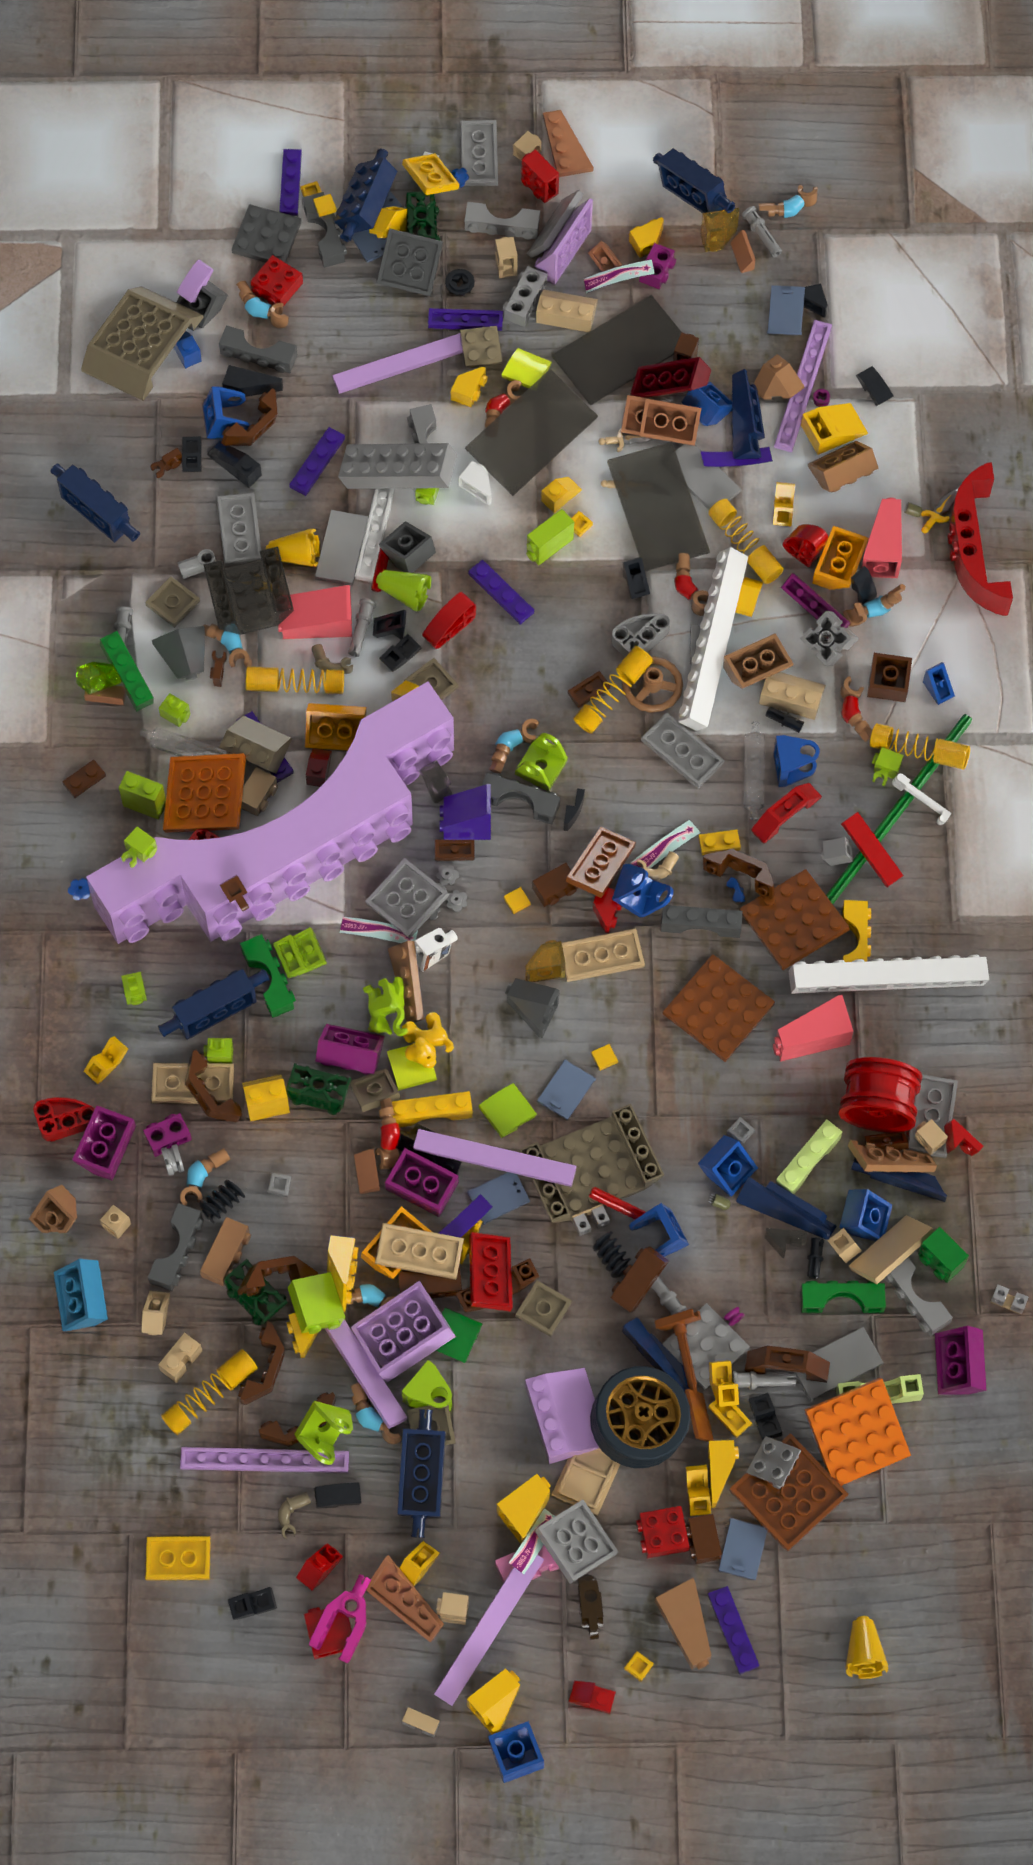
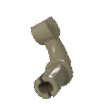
M322 644L312 646L311 650L316 661L315 666L320 670L323 669L325 673L327 669L344 670V674H349L353 671V665H350L351 658L345 657L341 660V663L334 664L326 657Z
M307 1492L290 1499L287 1497L278 1510V1520L282 1527V1536L286 1540L285 1532L288 1529L293 1531L294 1537L296 1535L294 1526L290 1524V1514L294 1513L296 1509L311 1504Z

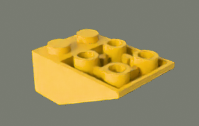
M851 403L818 407L802 414L801 427L817 455L868 434Z
M331 1235L328 1247L327 1273L331 1272L343 1311L345 1312L347 1304H351L352 1292L349 1290L354 1289L355 1276L352 1275L357 1273L358 1261H354V1259L357 1260L359 1247H355V1238Z

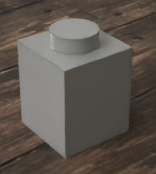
M846 837L823 841V849H821L822 859L830 866L853 862L852 843Z

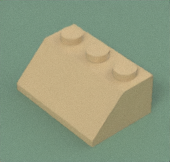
M543 289L536 310V323L591 333L598 299Z
M778 672L765 679L759 704L815 720L826 685Z

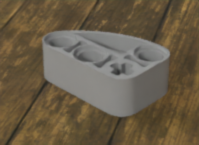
M643 614L629 618L613 629L612 645L624 657L631 652L630 650L634 646H639L648 653L668 635L670 619L665 614ZM658 624H663L665 627H662V628H661V627H658L657 625H658ZM617 636H623L624 638H623V639H618V638H616V637H617ZM649 636V637H651V639L647 640V639H644L643 637Z

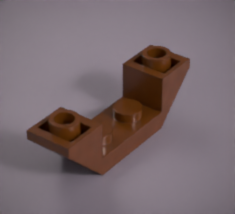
M273 388L268 393L264 392L259 398L258 410L263 414L258 419V423L250 425L247 430L237 422L232 427L228 426L222 433L223 439L221 443L223 445L251 446L275 423L278 413L276 392Z
M734 849L704 855L703 870L721 877L725 870L731 867L735 871H740L755 878L756 893L770 899L774 898V883L765 862Z
M197 1049L194 1050L189 1059L185 1080L186 1087L208 1117L238 1122L242 1116V1109L239 1104L230 1098L217 1106L216 1098L208 1093L205 1089L204 1081L197 1077L205 1072L208 1065L205 1056L202 1053L199 1054Z
M296 1256L260 1261L249 1268L238 1289V1295L247 1294V1296L258 1294L259 1289L265 1286L263 1277L271 1275L272 1272L278 1271V1274L288 1272L291 1282L292 1280L318 1275V1272Z
M530 1258L511 1268L512 1295L521 1292L539 1278ZM470 1287L456 1293L464 1312L485 1309L471 1306Z
M267 1322L266 1328L262 1327L259 1339H261L263 1347L273 1349L275 1352L271 1351L268 1363H270L268 1371L264 1370L261 1378L263 1384L247 1380L245 1385H241L238 1397H241L240 1400L243 1405H247L273 1391L285 1357V1348L271 1322Z
M767 1345L748 1351L745 1372L754 1371L758 1374H765L766 1368L806 1373V1380L827 1383L830 1362L810 1351Z
M328 1392L323 1393L317 1397L316 1401L334 1406L336 1402L335 1394L333 1392L330 1394ZM276 1420L262 1424L261 1429L258 1430L261 1439L287 1447L299 1442L294 1435L298 1426L290 1428L287 1434L284 1435ZM322 1422L319 1427L325 1426L327 1422Z

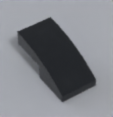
M873 366L856 375L864 391L869 392L876 406L894 397L883 378Z
M201 436L182 437V472H202Z
M864 566L851 577L852 589L857 592L858 603H862V605L877 597L873 579L868 569Z
M407 634L395 647L392 645L379 659L394 672L415 656L422 647Z
M577 788L575 806H566L564 831H568L577 820L583 806L585 789Z
M769 1393L749 1398L750 1407L762 1441L765 1436L772 1439L782 1436V1429L776 1417L775 1408Z
M359 1482L330 1484L314 1488L316 1508H336L338 1506L359 1505L362 1503Z
M271 1587L228 1599L233 1620L277 1609Z

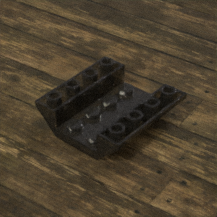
M278 547L259 551L261 560L224 568L222 560L203 564L220 630L242 635L275 627L294 611Z

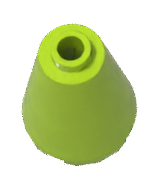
M391 570L380 572L376 579L379 589L417 612L423 608L428 598V595H426L427 589L431 588L432 582L431 576L427 574Z

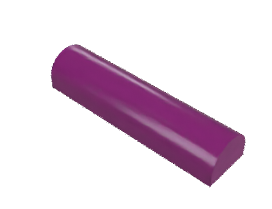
M792 573L780 587L816 620L825 611H831L843 622L840 625L841 627L848 628L850 625L847 619L795 573Z

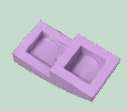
M197 260L184 278L177 293L190 303L195 302L202 286L207 285L213 269L201 260Z

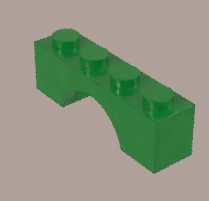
M118 631L101 638L100 646L108 661L118 673L136 712L153 704L154 697Z
M261 934L241 942V951L248 967L264 969L272 979L269 989L263 994L264 1002L271 1017L274 1018L293 1010V1002L296 1001L292 990H287V979L284 973L280 974L278 970L280 964L277 957H272L270 953L272 947L269 940H264Z
M854 1280L847 1281V1283H838V1281H827L826 1283L806 1281L801 1286V1313H822L825 1305L837 1297H847L854 1300L861 1307L863 1313H884L886 1308L885 1283L879 1282L876 1284L872 1281L859 1283V1281Z

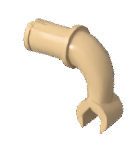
M669 851L662 865H659L657 869L646 867V863L642 860H637V865L648 872V877L652 880H660L668 875H672V869L679 856Z

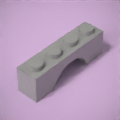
M467 202L464 220L465 231L537 239L540 210L522 208L516 216L502 219L493 216L488 211L486 204Z
M432 404L410 409V416L407 417L409 428L413 427L414 430L412 433L414 443H428V436L436 430V418Z
M907 1257L884 1279L888 1283H892L897 1297L906 1302L908 1312L912 1316L917 1317L922 1331L928 1333L931 1337L949 1325L953 1317L941 1301L927 1302L915 1294L912 1289L911 1278L916 1267Z

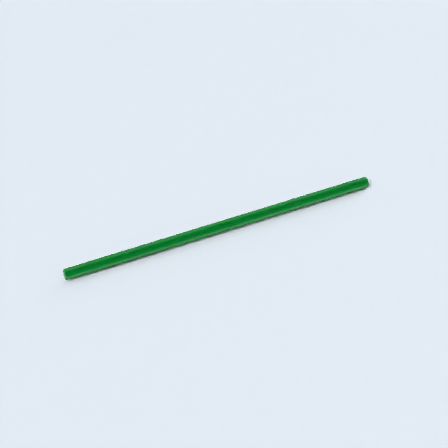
M964 714L945 740L957 742L971 724L972 718ZM934 754L911 783L918 790L924 786L940 765L934 763ZM907 791L903 793L874 831V835L879 842L886 836L915 796ZM861 851L858 852L853 862L849 864L826 894L832 904L835 903L867 861Z

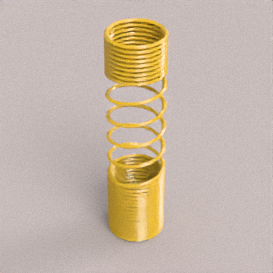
M721 499L710 508L708 515L720 529L725 530L727 537H731V543L737 544V550L743 551L744 554L746 550L756 545L760 538H755L745 549L739 550V543L751 537L754 531L747 532L739 542L734 543L732 541L733 536L745 530L748 524L741 525L733 535H727V529L735 526L742 519V516L735 518L737 510L728 499ZM738 518H740L736 523H734L733 525H731L735 520H737ZM730 522L727 528H722V526H725ZM746 525L741 531L737 532L741 527ZM749 533H751L747 538H745L744 540H742L746 535H748ZM765 545L758 547L748 556V564L765 584L773 582L783 572L784 568Z
M634 646L630 650L631 652L619 663L616 668L619 676L610 674L612 683L603 682L606 691L597 690V695L600 699L590 697L593 706L585 704L576 716L573 717L574 721L586 732L593 734L595 729L603 722L602 718L594 710L606 718L594 705L592 698L613 710L601 698L598 691L606 693L616 702H619L607 690L605 683L626 695L614 683L611 676L621 679L629 687H632L631 684H635L652 664V657L639 646Z
M248 666L246 670V690L278 692L282 678L284 690L287 693L293 678L294 690L297 693L303 677L304 691L308 693L313 677L314 691L317 694L320 690L323 676V686L326 694H343L344 670L327 669L325 678L324 670L322 669L318 690L316 691L314 670L311 669L309 685L306 691L304 669L302 668L296 691L293 668H291L289 685L286 690L283 668H281L279 679L278 667Z
M876 723L871 733L870 747L880 750L882 747L889 749L893 738V727ZM899 728L897 729L895 740H894V742H893L891 748L889 749V750H891V749L893 748V746L895 745V751H896V752H897V737H898V734H899ZM907 731L905 742L901 750L897 752L900 753L904 748L905 755L909 756L914 750V755L917 759L924 752L926 761L930 760L934 754V763L964 770L969 760L970 746L936 738L934 749L930 757L926 759V746L929 738L927 736L923 750L917 757L916 745L919 734L917 733L911 752L907 754L906 745L909 731Z
M240 1349L239 1352L216 1369L220 1378L213 1373L210 1374L215 1388L207 1381L202 1380V1386L206 1394L199 1388L194 1387L193 1391L198 1401L192 1396L185 1394V1399L190 1409L182 1402L177 1401V1404L172 1405L171 1408L161 1414L162 1419L176 1435L182 1433L183 1430L190 1426L191 1421L179 1407L178 1403L198 1419L187 1396L207 1412L195 1389L215 1405L203 1382L224 1398L215 1384L212 1375L232 1391L238 1384L258 1370L257 1365L243 1349Z

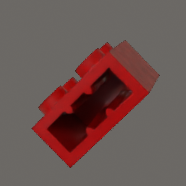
M536 149L531 153L525 154L522 158L521 181L525 187H529L533 191L537 199H541L546 203L559 194V172Z
M272 255L251 280V290L257 297L266 299L270 305L283 303L284 307L303 284V275L295 268Z
M681 1506L640 1513L639 1520H636L638 1533L642 1532L643 1540L640 1541L641 1551L646 1553L647 1559L689 1551V1542Z
M320 1607L309 1609L308 1613L304 1614L310 1640L325 1610H320ZM341 1612L337 1613L321 1648L318 1650L312 1647L314 1660L343 1652L346 1639L352 1633L349 1617Z

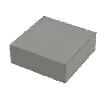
M739 1117L726 1133L743 1145L752 1136L755 1129Z
M272 1172L267 1193L288 1197L292 1176Z

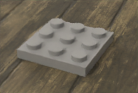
M404 858L365 902L410 939L446 900L449 894Z
M707 1303L698 1310L701 1320L686 1324V1337L696 1382L704 1390L710 1386L709 1362L729 1360L732 1366L750 1349V1346ZM674 1333L663 1345L683 1365L678 1339Z
M581 1500L534 1530L570 1584L619 1553L584 1500Z

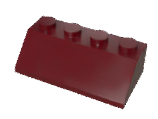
M700 357L640 366L637 369L630 395L647 398L695 390L708 384L711 368Z

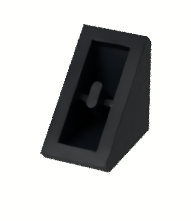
M821 283L806 286L804 308L825 318L828 304Z

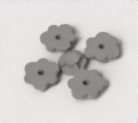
M445 865L440 866L439 872L436 874V878L440 882L437 884L445 891H447L445 886L448 884L453 885L455 879L459 877V872L454 870L452 865L448 867ZM458 890L449 893V896L446 898L448 902L447 907L452 908L455 912H460L462 907L467 906V894L464 892L460 893ZM440 907L428 919L436 920Z

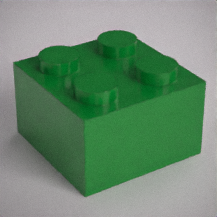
M941 1227L937 1228L922 1242L918 1252L920 1261L925 1266L929 1265L934 1270V1275L946 1283L964 1268L969 1257Z

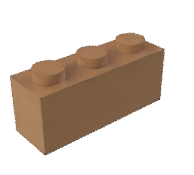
M228 1217L225 1218L200 1270L202 1278L221 1286L225 1285L224 1278L233 1271L234 1264L239 1263L242 1257V1252L240 1251L243 1245H247L251 1238L249 1226Z

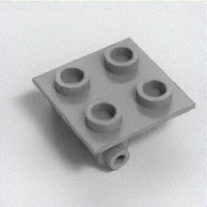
M765 1436L747 1473L773 1483L772 1486L780 1489L785 1485L784 1482L790 1475V1471L793 1469L795 1461L799 1458L801 1450Z

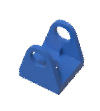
M211 387L203 404L207 438H223V431L228 426L232 427L236 422L240 426L245 427V430L249 428L248 422L224 417L222 408L243 404L246 401L244 393L222 387ZM231 397H240V398H241V399H239V400H237V401H229V400H228V399L231 398Z
M786 735L776 736L773 754L778 787L789 786L815 773L817 767L816 760L820 753V749L815 742ZM805 745L812 746L815 749V755L811 757L810 755L801 754L800 749ZM807 764H812V769L809 772H802L798 769Z
M623 864L612 900L641 918L666 906L672 899L673 888L652 880L648 877V872L641 867ZM668 890L666 898L659 902L661 894Z
M662 1203L629 1224L630 1230L633 1231L661 1219L670 1240L655 1250L664 1257L689 1245L672 1210Z

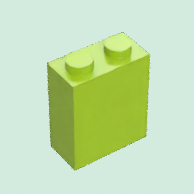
M563 509L559 510L527 535L526 554L532 562L535 561L538 565H541L574 540V521Z
M126 771L119 786L123 806L159 820L166 803L163 784Z
M331 1272L292 1280L287 1288L302 1333L309 1332V1334H315L320 1332L321 1329L328 1328L333 1330L341 1326L345 1319V1314Z

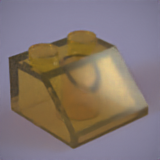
M735 208L731 213L721 210L702 214L701 238L705 252H716L724 249L737 232L739 208Z
M550 940L545 942V944H541L525 966V981L539 982L565 977L566 963L561 941Z

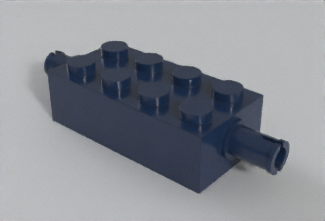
M378 149L373 160L359 163L356 166L354 175L349 181L347 191L343 195L340 207L336 211L334 222L343 230L340 238L346 242L352 240L354 233L374 228L398 172L386 160L388 152L385 149Z
M672 148L665 155L657 153L653 157V163L659 167L662 186L711 220L724 210L727 213H731L735 209V203L727 199L723 180L713 175L708 169L698 165L695 160L686 157L683 152Z
M58 463L51 468V474L57 477L61 498L114 543L123 535H126L132 542L137 540L140 532L130 525L128 508L122 502L118 503L109 491H104L95 479L91 480L87 477L86 472L82 468L78 469L72 464L65 470Z
M243 969L235 970L228 974L225 979L221 981L216 980L211 983L210 987L204 990H197L188 999L177 1001L175 1006L172 1007L173 1018L158 1025L159 1031L165 1037L180 1029L186 1040L255 1004L257 1002L255 987L269 981L266 971L262 969L248 977Z
M419 1409V1428L403 1429L398 1515L411 1516L413 1518L411 1537L417 1538V1531L419 1529V1538H425V1519H428V1517L441 1518L446 1432L433 1431L431 1429L433 1410H427L425 1418V1409Z

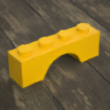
M844 900L842 918L855 934L858 946L851 953L844 955L842 960L852 962L857 959H863L864 962H867V957L871 956V945H868V938H871V927L868 926V920H871V908H868V901Z
M470 1091L392 1101L393 1118L396 1119V1123H399V1127L413 1126L419 1121L430 1118H448L451 1120L473 1118Z

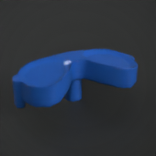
M731 877L726 885L735 889L733 901L745 902L743 888L740 887L738 879Z

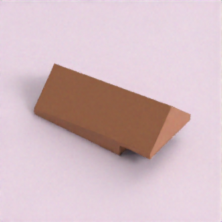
M627 395L621 433L695 446L702 408Z

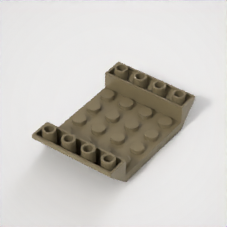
M142 286L128 289L87 345L81 371L144 401L153 388L151 378L186 329L194 331L204 316Z
M631 1104L612 1111V1117L541 1146L536 1142L519 1149V1152L577 1167L572 1187L532 1178L552 1223L571 1221L572 1216L602 1204L589 1197L593 1187H597L622 1200L647 1189L664 1177V1173Z

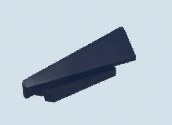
M743 369L732 375L733 458L759 459L761 458L758 440L764 439L765 434L758 391L754 383L749 384L747 370Z
M854 1158L851 1170L870 1175L871 1179L942 1202L946 1201L947 1194L944 1193L936 1177L920 1172H867L863 1170L857 1159Z
M748 1177L736 1200L741 1205L826 1240L830 1238L837 1227L826 1220L827 1215L771 1180L767 1187H764L751 1177Z
M638 1317L623 1326L622 1332L654 1368L670 1375L679 1383L684 1392L686 1389H690L687 1384L684 1366L652 1333L649 1334Z

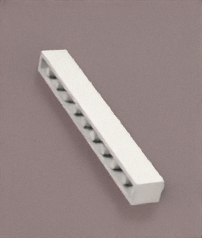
M732 547L720 551L716 558V568L712 574L713 580L708 591L707 604L704 607L705 613L700 624V633L696 641L695 654L692 657L687 687L683 694V703L679 710L678 722L695 731L706 728L709 724L748 561V556Z
M954 955L941 959L940 956L930 957L929 959L913 957L910 960L893 958L891 961H884L878 958L869 962H864L863 959H857L852 962L837 960L833 963L816 961L813 964L796 962L788 970L791 994L984 986L989 981L986 957H979V955H970L967 958H960V956Z

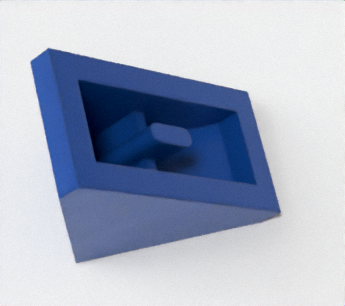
M943 662L925 671L923 683L938 705L955 697Z

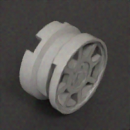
M177 1144L172 1145L169 1149L166 1147L161 1148L168 1175H174V1172L177 1171L184 1172Z

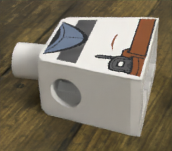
M437 928L415 940L417 966L422 972L449 954L451 943L458 939L456 933L453 930L444 933L441 928Z

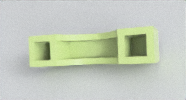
M826 1119L778 1176L776 1184L795 1194L817 1163L839 1142L843 1131Z
M921 1374L900 1376L884 1382L892 1404L921 1401L924 1395ZM859 1381L838 1383L836 1395L838 1396L866 1383Z

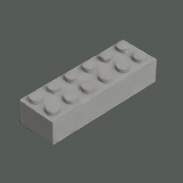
M449 443L347 444L338 477L347 489L449 488L457 454Z

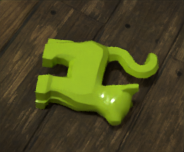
M394 977L393 983H389L386 978L379 980L378 985L383 988V994H381V989L378 987L374 989L372 985L363 987V991L369 996L368 1010L371 1018L368 1030L370 1032L379 1034L386 1032L391 1035L392 1030L385 1017L397 1012V1017L393 1022V1031L397 1036L407 1034V1028H400L405 1018L403 978Z

